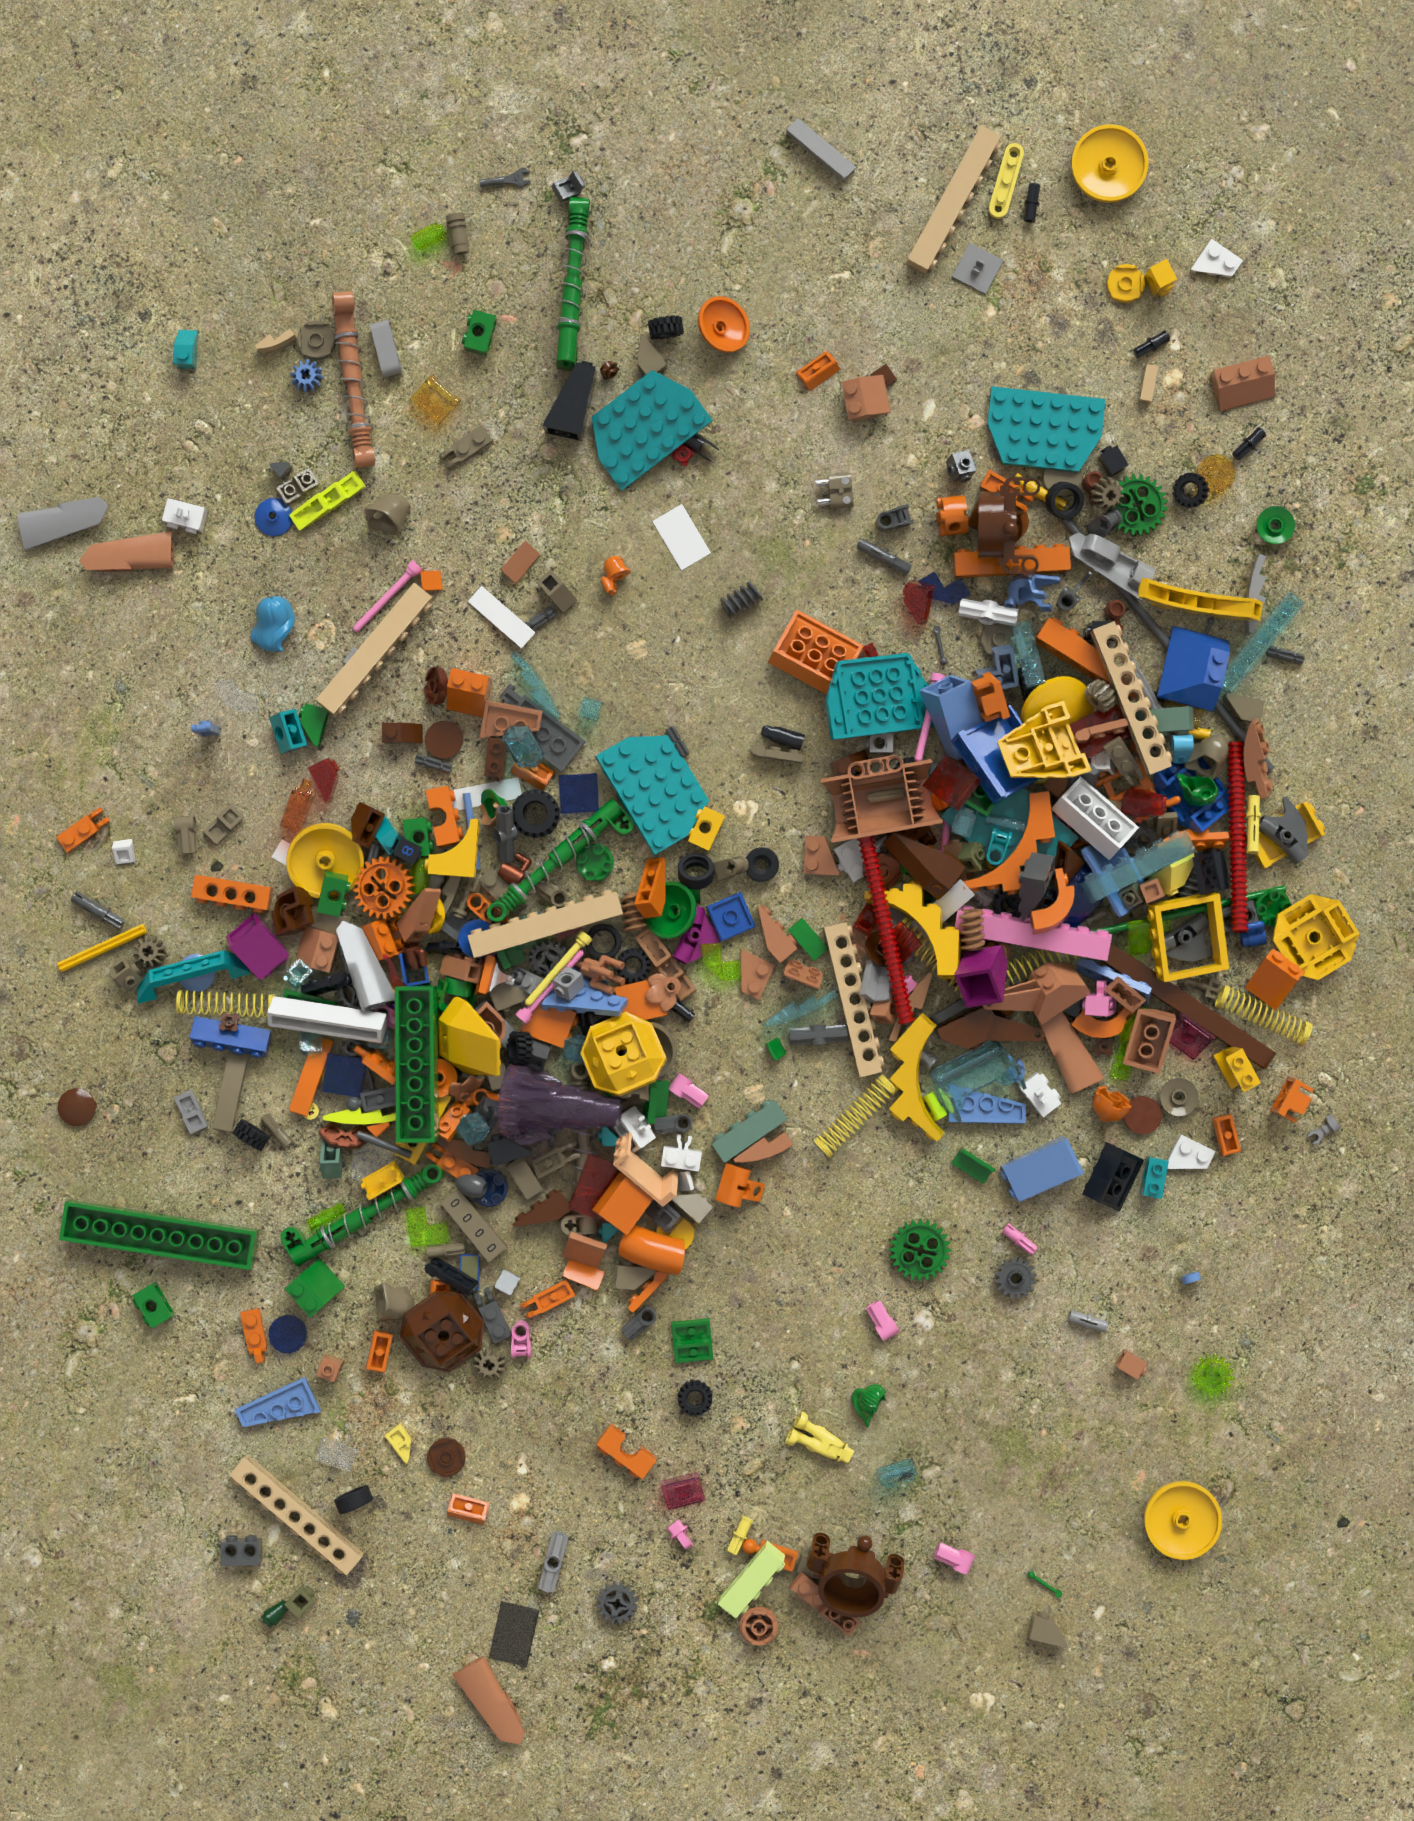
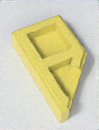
M400 1423L384 1436L404 1463L407 1464L409 1462L412 1438Z

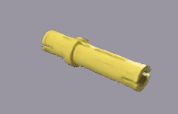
M1257 795L1248 796V812L1246 813V818L1248 819V854L1259 853V819L1261 818V813L1259 812L1260 796Z

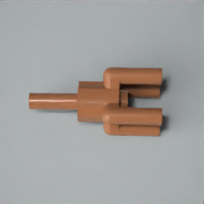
M602 955L599 961L586 958L584 961L578 960L574 967L580 968L582 975L591 978L590 987L612 995L614 988L600 983L603 979L619 985H624L625 978L617 976L613 971L607 969L608 964L622 970L625 963L606 955Z

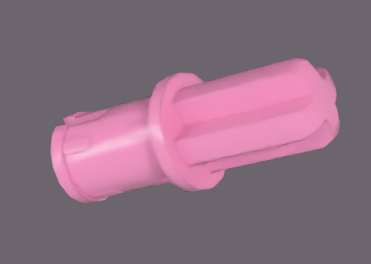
M1010 1223L1001 1231L1014 1242V1245H1019L1029 1255H1032L1037 1250V1246L1024 1236L1025 1233L1019 1232Z

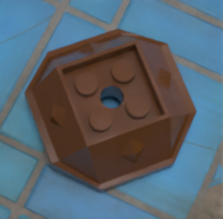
M434 1291L404 1313L399 1338L422 1367L451 1372L481 1350L485 1322L465 1294L459 1291ZM441 1331H447V1334L439 1335Z

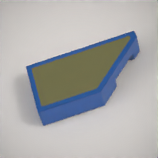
M460 1254V1271L479 1281L480 1273L479 1255Z

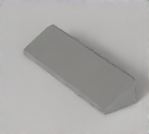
M799 118L786 129V134L843 182L856 169L855 165Z

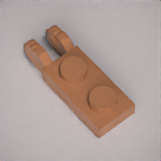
M1124 718L1081 729L1075 733V741L1081 744L1086 743L1090 737L1100 739L1106 737V733L1113 732L1114 735L1123 733L1129 726L1128 720Z

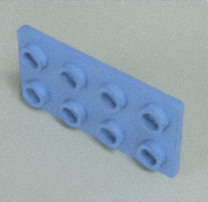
M1091 844L1082 849L1083 858L1090 866L1094 878L1098 880L1102 887L1103 894L1110 901L1113 911L1119 918L1124 916L1133 908L1127 910L1118 896L1120 890L1110 874L1128 864L1138 884L1144 881L1125 847L1118 850L1110 860Z

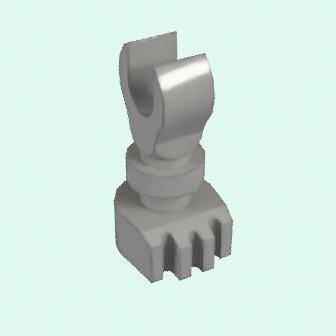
M1332 1114L1326 1116V1125L1322 1124L1321 1128L1308 1132L1307 1137L1312 1134H1317L1318 1136L1312 1144L1319 1143L1325 1134H1330L1329 1131L1333 1130L1336 1132L1341 1128Z

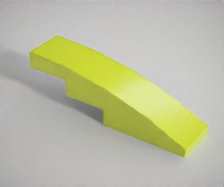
M352 471L339 482L333 483L323 492L314 495L289 514L298 530L301 531L342 505L366 486L357 472Z
M359 1107L356 1111L346 1109L322 1117L323 1120L343 1124H376L396 1121V1112L384 1115L382 1108L364 1113L363 1108Z

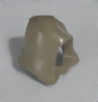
M381 494L375 503L365 507L367 525L372 529L398 535L411 506L399 494Z
M1212 735L1199 743H1194L1190 760L1185 762L1184 766L1187 769L1195 770L1197 776L1210 777L1214 780L1225 768V759L1229 752L1226 738L1223 735ZM1208 756L1216 762L1211 769L1204 770L1199 766L1198 758Z
M385 1282L374 1287L378 1304L377 1317L380 1322L403 1320L404 1313L414 1306V1299L407 1287L393 1288Z

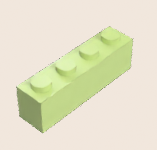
M766 1541L719 1598L718 1605L734 1618H737L739 1614L743 1615L749 1608V1602L751 1600L755 1601L761 1594L760 1589L770 1584L773 1579L772 1575L782 1570L785 1565V1554Z

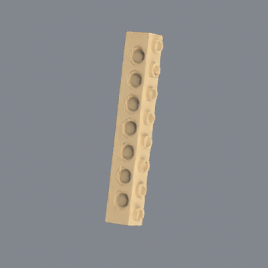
M1115 621L1090 631L1110 684L1118 696L1117 702L1123 717L1128 720V729L1146 775L1148 776L1171 767V762H1173L1172 756L1169 751L1166 752L1163 745L1165 744L1164 736L1157 730L1158 721L1155 715H1152L1150 712V701L1148 697H1144L1142 692L1144 690L1141 679L1136 677L1135 672L1137 669L1134 661L1129 659L1128 654L1130 651L1128 645L1123 643L1121 639L1123 634L1120 626L1116 625ZM1108 639L1115 641L1116 646L1114 649L1107 646ZM1115 657L1122 659V667H1117L1114 664ZM1122 675H1127L1130 678L1129 685H1124L1121 682ZM1129 693H1134L1137 696L1136 703H1131L1128 700ZM1137 711H1141L1144 714L1143 721L1136 719L1135 714ZM1144 729H1148L1151 732L1150 739L1143 737L1142 732ZM1151 747L1158 749L1159 754L1157 757L1150 755Z
M847 922L824 927L859 1077L880 1073L882 1072V1067L885 1066L883 1057L878 1056L877 1049L880 1048L878 1037L874 1038L872 1031L876 1030L873 1019L869 1018L868 1014L871 1011L870 1002L860 995L862 982L859 974H862L860 962L856 963L855 955H858L856 944H852L850 938L853 936L851 925L847 926ZM840 937L844 938L847 942L843 949L836 946V940ZM844 956H848L851 959V964L848 967H843L840 963L841 958ZM848 975L855 977V984L852 986H848L845 983V978ZM854 993L860 997V1001L856 1005L851 1004L849 1001L850 996ZM858 1012L864 1015L862 1023L854 1021V1015ZM861 1031H866L869 1034V1038L865 1042H861L858 1038ZM865 1050L873 1052L871 1060H864L863 1052Z
M248 1454L230 1473L229 1476L232 1477L231 1480L235 1485L245 1488L248 1496L261 1502L260 1505L266 1511H272L280 1523H286L294 1535H300L308 1547L311 1549L315 1548L320 1552V1557L325 1561L329 1560L333 1563L335 1570L340 1574L348 1575L364 1555L361 1550ZM248 1474H252L255 1476V1483H251L248 1481ZM262 1487H268L271 1494H263ZM276 1500H283L285 1502V1507H279L276 1503ZM297 1512L300 1515V1519L294 1520L291 1517V1513ZM306 1525H313L315 1532H308ZM326 1537L330 1543L323 1545L320 1538ZM335 1550H342L344 1557H337Z

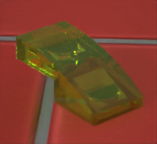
M1147 920L1127 922L1129 955L1149 953Z
M1121 1037L1109 1076L1128 1082L1133 1067L1122 1064L1129 1039Z

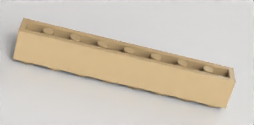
M983 125L980 126L909 255L906 264L924 274H927L929 269L933 271L938 261L935 259L937 254H942L947 245L944 241L947 236H952L956 229L953 226L955 221L961 220L965 212L963 209L965 203L969 204L974 196L972 190L975 186L979 187L983 176H981L983 170L989 169L993 161L990 159L992 154H997L1002 145L999 142L1001 135Z
M413 583L316 698L317 704L334 717L337 714L341 715L347 708V702L350 699L353 701L359 694L358 689L362 685H367L372 677L370 675L373 671H378L384 664L383 659L386 656L390 657L396 650L395 645L399 641H404L410 627L414 628L419 623L420 615L430 610L433 605L431 603L432 596Z
M610 889L601 892V896L596 898L593 895L583 897V902L575 904L573 900L563 903L564 907L559 909L556 906L546 908L545 913L539 915L536 911L526 914L527 918L519 920V917L509 919L508 924L502 926L499 922L489 925L490 929L482 931V928L470 931L471 935H468V940L474 959L623 915L617 892L612 893Z

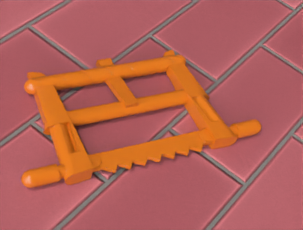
M1137 756L1134 759L1145 777L1142 780L1138 778L1140 784L1115 795L1110 781L1122 776L1119 770H1116L1115 775L1106 774L1105 771L1100 772V778L1097 779L1095 787L1104 785L1109 796L1108 799L1119 802L1144 791L1151 807L1136 813L1137 819L1132 820L1133 823H1141L1143 819L1147 820L1150 815L1164 812L1167 810V807L1169 808L1181 801L1179 796H1175L1162 803L1153 788L1155 785L1146 775L1142 762L1138 760ZM1082 838L1075 841L1070 848L1076 850L1085 846V844L1090 845V843Z

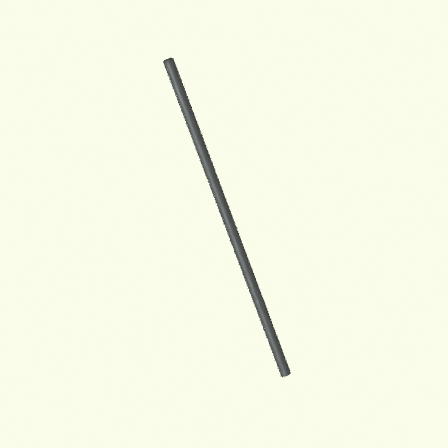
M1064 519L1062 521L1063 525L1072 535L1077 533L1083 534L1072 519ZM1112 583L1167 651L1169 638L1135 597ZM1218 699L1214 708L1215 711L1245 745L1247 733ZM1267 758L1263 759L1267 763V773H1269L1275 767Z

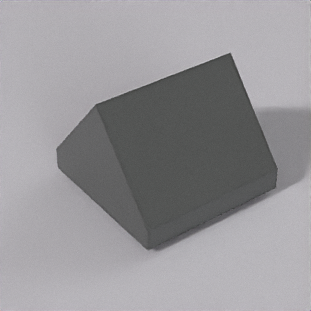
M289 462L270 463V467L282 480L292 470V465Z

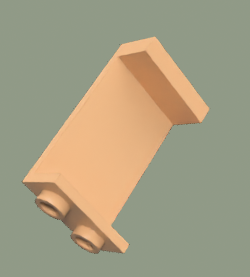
M628 1132L625 1136H620L615 1143L613 1165L662 1207L677 1196L679 1173L672 1169L665 1176L661 1177L630 1150L632 1133Z

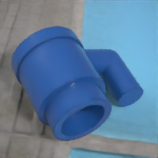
M1263 921L1249 923L1247 925L1249 931L1239 933L1243 948L1267 944Z

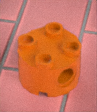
M965 496L936 498L937 509H939V512H936L937 524H941L939 525L940 536L968 533V516H966V511L968 510Z

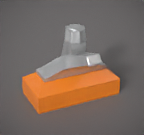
M486 955L483 957L481 964L483 967L474 994L483 996L499 984L514 985L515 979L499 970L494 956Z

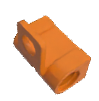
M726 1163L715 1200L739 1208L743 1199L759 1202L762 1198L765 1184L749 1180L751 1170ZM758 1186L759 1192L754 1196V1189Z

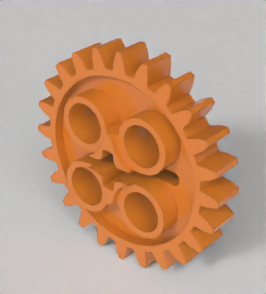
M379 857V861L376 858H372V864L365 862L367 868L360 867L362 874H356L359 881L353 882L358 885V888L353 889V891L359 894L354 897L361 900L358 906H365L363 912L370 911L369 916L373 917L376 914L377 919H381L382 915L384 919H389V914L395 918L396 912L398 914L403 913L401 908H409L406 902L413 901L409 898V895L415 894V892L410 891V888L414 887L415 884H410L414 877L407 876L410 869L403 870L405 864H399L398 859L392 861V857H387L386 860L384 857ZM383 869L386 871V876L384 879L380 877V873ZM396 882H399L400 889L396 892L394 885ZM371 884L374 886V891L372 894H370L368 891V888ZM386 896L388 903L386 906H383L382 900Z

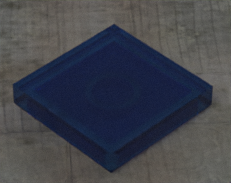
M597 773L559 775L561 814L596 812L599 810Z
M328 1053L322 1092L360 1098L366 1066L362 1063L363 1059Z

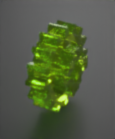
M1206 1354L1205 1360L1198 1358L1200 1364H1193L1197 1369L1191 1371L1196 1376L1192 1378V1381L1198 1382L1195 1387L1197 1389L1201 1388L1202 1394L1208 1391L1210 1397H1212L1213 1392L1220 1396L1221 1390L1226 1393L1225 1387L1232 1386L1229 1380H1234V1377L1230 1375L1234 1370L1228 1368L1230 1362H1224V1357L1221 1356L1218 1359L1217 1355L1213 1354L1212 1358H1210ZM1209 1363H1218L1216 1366L1209 1365ZM1203 1369V1376L1200 1377L1201 1370ZM1209 1370L1215 1373L1216 1380L1211 1378ZM1225 1373V1377L1222 1382V1375ZM1210 1384H1215L1217 1387L1211 1388L1207 1386Z

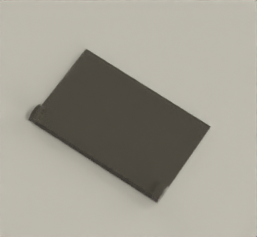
M501 1601L489 1658L517 1664L520 1667L526 1668L539 1610Z

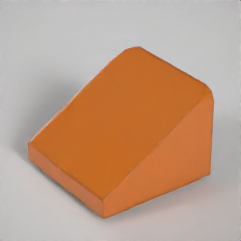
M441 571L420 572L422 589L425 592L443 590Z
M392 1122L367 1126V1129L375 1137H379L392 1125Z

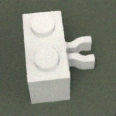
M167 498L162 521L167 524L166 527L178 530V527L185 528V532L191 534L203 533L208 510L204 507Z
M1035 1072L1018 1087L1040 1116L1045 1117L1061 1104L1059 1101L1061 1096L1055 1089L1051 1090L1047 1085L1049 1081L1043 1073L1039 1075Z
M635 1106L610 1122L619 1137L625 1136L628 1132L632 1133L630 1150L633 1153L656 1138L651 1126L647 1125L644 1120L645 1117Z
M681 1134L677 1135L678 1147L664 1145L661 1166L699 1171L702 1151L688 1149L692 1136H688V1141L685 1143L684 1148H682L680 1140Z

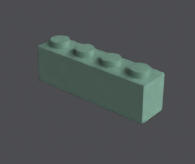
M1193 707L1150 709L1151 714L1155 715L1158 721L1157 730L1163 736H1169V732H1177V735H1188V731H1194ZM1121 711L1112 712L1113 721L1124 719ZM1137 711L1135 714L1136 719L1143 721L1144 714L1141 711ZM1128 727L1125 729V732L1115 734V736H1120L1121 739H1131ZM1144 729L1142 732L1143 737H1150L1151 732L1148 729Z
M770 1099L760 1104L761 1109L756 1112L754 1110L750 1111L744 1116L745 1120L740 1123L737 1120L728 1127L730 1130L725 1134L721 1131L713 1137L714 1141L711 1144L724 1163L788 1120L775 1099L772 1101Z

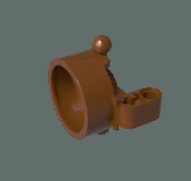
M1008 477L1004 481V485H1000V492L979 493L978 558H999V566H1002L1004 572L1008 574H1033L1039 566V561L1034 555L1015 554L1016 534L1018 533L1020 522L1017 516L1016 496L1036 495L1040 491L1041 486L1040 481L1036 477ZM1010 481H1014L1015 485H1020V481H1024V492H1020L1021 487H1015L1014 491H1010V488L1006 485H1009ZM1029 481L1036 482L1037 489L1035 491L1027 490L1026 484ZM1010 559L1013 563H1019V559H1022V569H1018L1019 565H1013L1012 569H1009V566L1005 565V563H1008ZM1031 559L1035 561L1036 565L1033 569H1027L1024 565L1025 561Z
M819 1532L814 1535L811 1542L807 1567L810 1571L814 1572V1578L820 1579L818 1594L822 1603L839 1615L856 1618L875 1613L882 1606L884 1598H888L889 1594L897 1592L903 1578L905 1564L903 1557L898 1554H891L887 1559L885 1567H883L876 1560L875 1553L870 1550L873 1543L868 1536H861L857 1541V1546H850L848 1551L836 1554L829 1553L830 1538L827 1534ZM844 1573H855L864 1577L851 1578Z

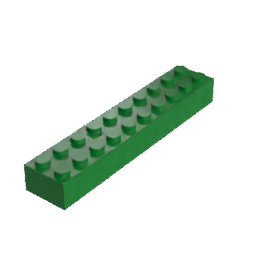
M68 1200L64 1204L59 1240L251 1270L254 1268L260 1229Z

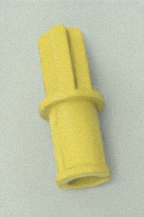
M742 1516L736 1531H733L734 1536L727 1549L731 1554H738L744 1540L747 1539L746 1535L753 1523L752 1519Z

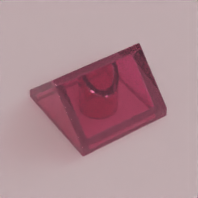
M1179 1014L1176 1018L1169 1043L1194 1060L1215 1039V1036L1185 1014Z
M699 1471L661 1480V1489L668 1510L706 1501Z

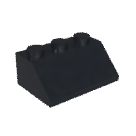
M1106 1142L1082 1194L1120 1212L1144 1159Z

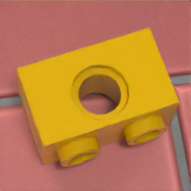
M1167 259L1150 267L1144 276L1154 297L1158 295L1163 297L1170 293L1177 281V277Z
M704 806L703 810H698L695 816L698 821L687 837H689L688 842L709 851L725 816ZM702 823H708L711 827L710 831L706 834L699 830Z

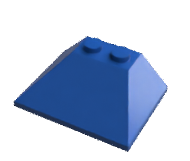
M1172 626L1157 698L1213 712L1223 687L1230 654L1229 641Z
M1203 757L1198 758L1197 762L1201 769H1211ZM1171 762V767L1154 773L1155 791L1162 803L1172 797L1179 796L1181 801L1166 809L1168 812H1177L1178 825L1202 833L1230 809L1228 803H1230L1228 797H1230L1228 790L1217 777L1213 780L1218 787L1219 793L1215 801L1211 805L1204 807L1189 805L1183 797L1182 787L1176 775L1180 773L1188 777H1198L1196 771L1187 769L1184 763L1176 764Z

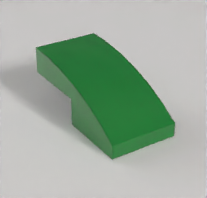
M803 918L799 919L788 929L790 934L813 961L828 950L827 946Z

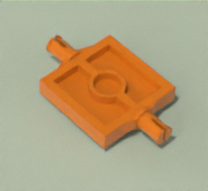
M359 1044L355 1047L353 1051L362 1057L364 1065L390 1084L396 1083L394 1060L390 1061L386 1058L385 1053L380 1049L375 1050L372 1047L370 1051H366Z

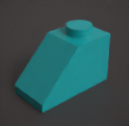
M178 330L173 352V364L177 368H197V330Z
M385 815L375 836L387 853L393 856L389 851L397 835L400 834Z

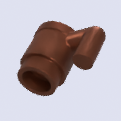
M1096 471L1088 473L1082 481L1084 490L1089 492V503L1092 506L1095 505V502L1091 500L1094 494H1091L1090 491L1095 490L1094 483L1099 484V478H1103Z
M1113 600L1106 605L1104 613L1109 620L1115 621V624L1119 625L1121 630H1123L1120 618L1124 615L1126 608L1122 601Z
M518 852L514 859L522 863L520 868L512 863L504 862L497 873L510 884H520L525 871L528 870L532 863L529 858Z
M414 942L402 946L405 964L409 970L420 969L428 965L426 953L422 949L421 943Z

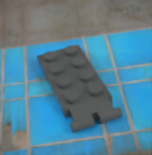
M509 684L500 695V698L505 701V704L543 711L540 730L530 733L541 752L537 753L563 772L585 744V741L526 695L523 697L519 696L514 692L515 687ZM513 733V735H515L518 739L521 740L518 734Z

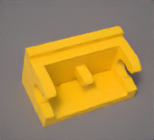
M394 1160L364 1177L361 1187L366 1189V1196L368 1200H371L401 1183L404 1174Z

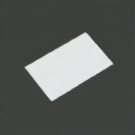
M682 504L652 521L681 570L711 553Z

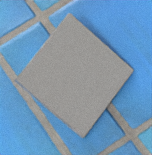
M969 243L952 278L986 294L1003 260Z

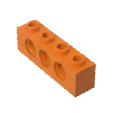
M195 875L191 897L196 898V902L207 904L208 900L215 901L217 906L226 907L228 903L234 904L235 909L245 910L246 907L253 908L252 912L264 913V910H270L274 888ZM212 886H215L218 890L214 897L209 894V889ZM231 889H234L237 894L233 900L228 897V892ZM250 892L255 894V901L253 903L247 901V895Z

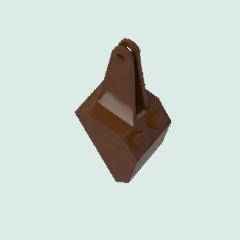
M983 1006L973 1009L934 1029L939 1039L972 1051L982 1047V1042L984 1041L1040 1042L1045 1037L1042 1029L996 1016L992 1010H986ZM1036 1032H1039V1037H1035Z

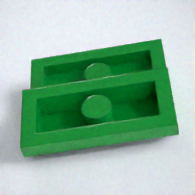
M709 1318L671 1322L675 1363L714 1359Z

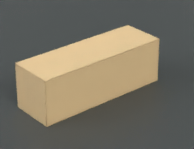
M1146 364L1138 402L1148 404L1152 402L1158 366Z

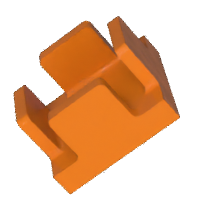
M990 672L982 674L983 678L971 682L977 704L983 707L984 712L980 713L985 722L999 717L1002 719L1010 717L1001 682Z
M1288 1077L1270 1111L1296 1123L1297 1119L1286 1114L1287 1111L1290 1110L1291 1112L1303 1115L1311 1101V1097L1301 1093L1299 1089L1301 1087L1308 1092H1313L1314 1089L1298 1079Z

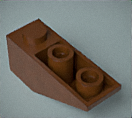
M553 1189L545 1195L546 1200L543 1202L538 1200L530 1206L531 1210L528 1213L521 1212L514 1218L516 1221L512 1225L516 1227L557 1221L574 1207L561 1189L557 1192Z

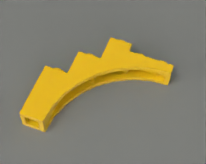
M1141 578V583L1138 587V597L1151 602V605L1160 609L1182 610L1189 614L1211 615L1218 619L1260 621L1263 602L1254 598L1192 591L1163 584L1149 578Z
M909 881L908 884H903V891L897 888L884 891L887 894V906L910 916L928 935L934 947L939 978L955 979L954 974L960 964L961 955L960 930H956V927H945V929H942V908L938 907L937 904H927V907H924L925 890L917 881ZM865 891L864 899L867 903H873V900H870L872 895L869 894V891Z
M922 1013L890 1048L893 1057L898 1061L902 1060L904 1063L890 1078L891 1084L897 1090H902L903 1093L889 1110L892 1111L891 1115L897 1120L901 1119L904 1121L909 1116L914 1126L921 1127L930 1140L938 1142L945 1132L934 1122L926 1109L919 1085V1063L922 1051L928 1037L937 1025Z

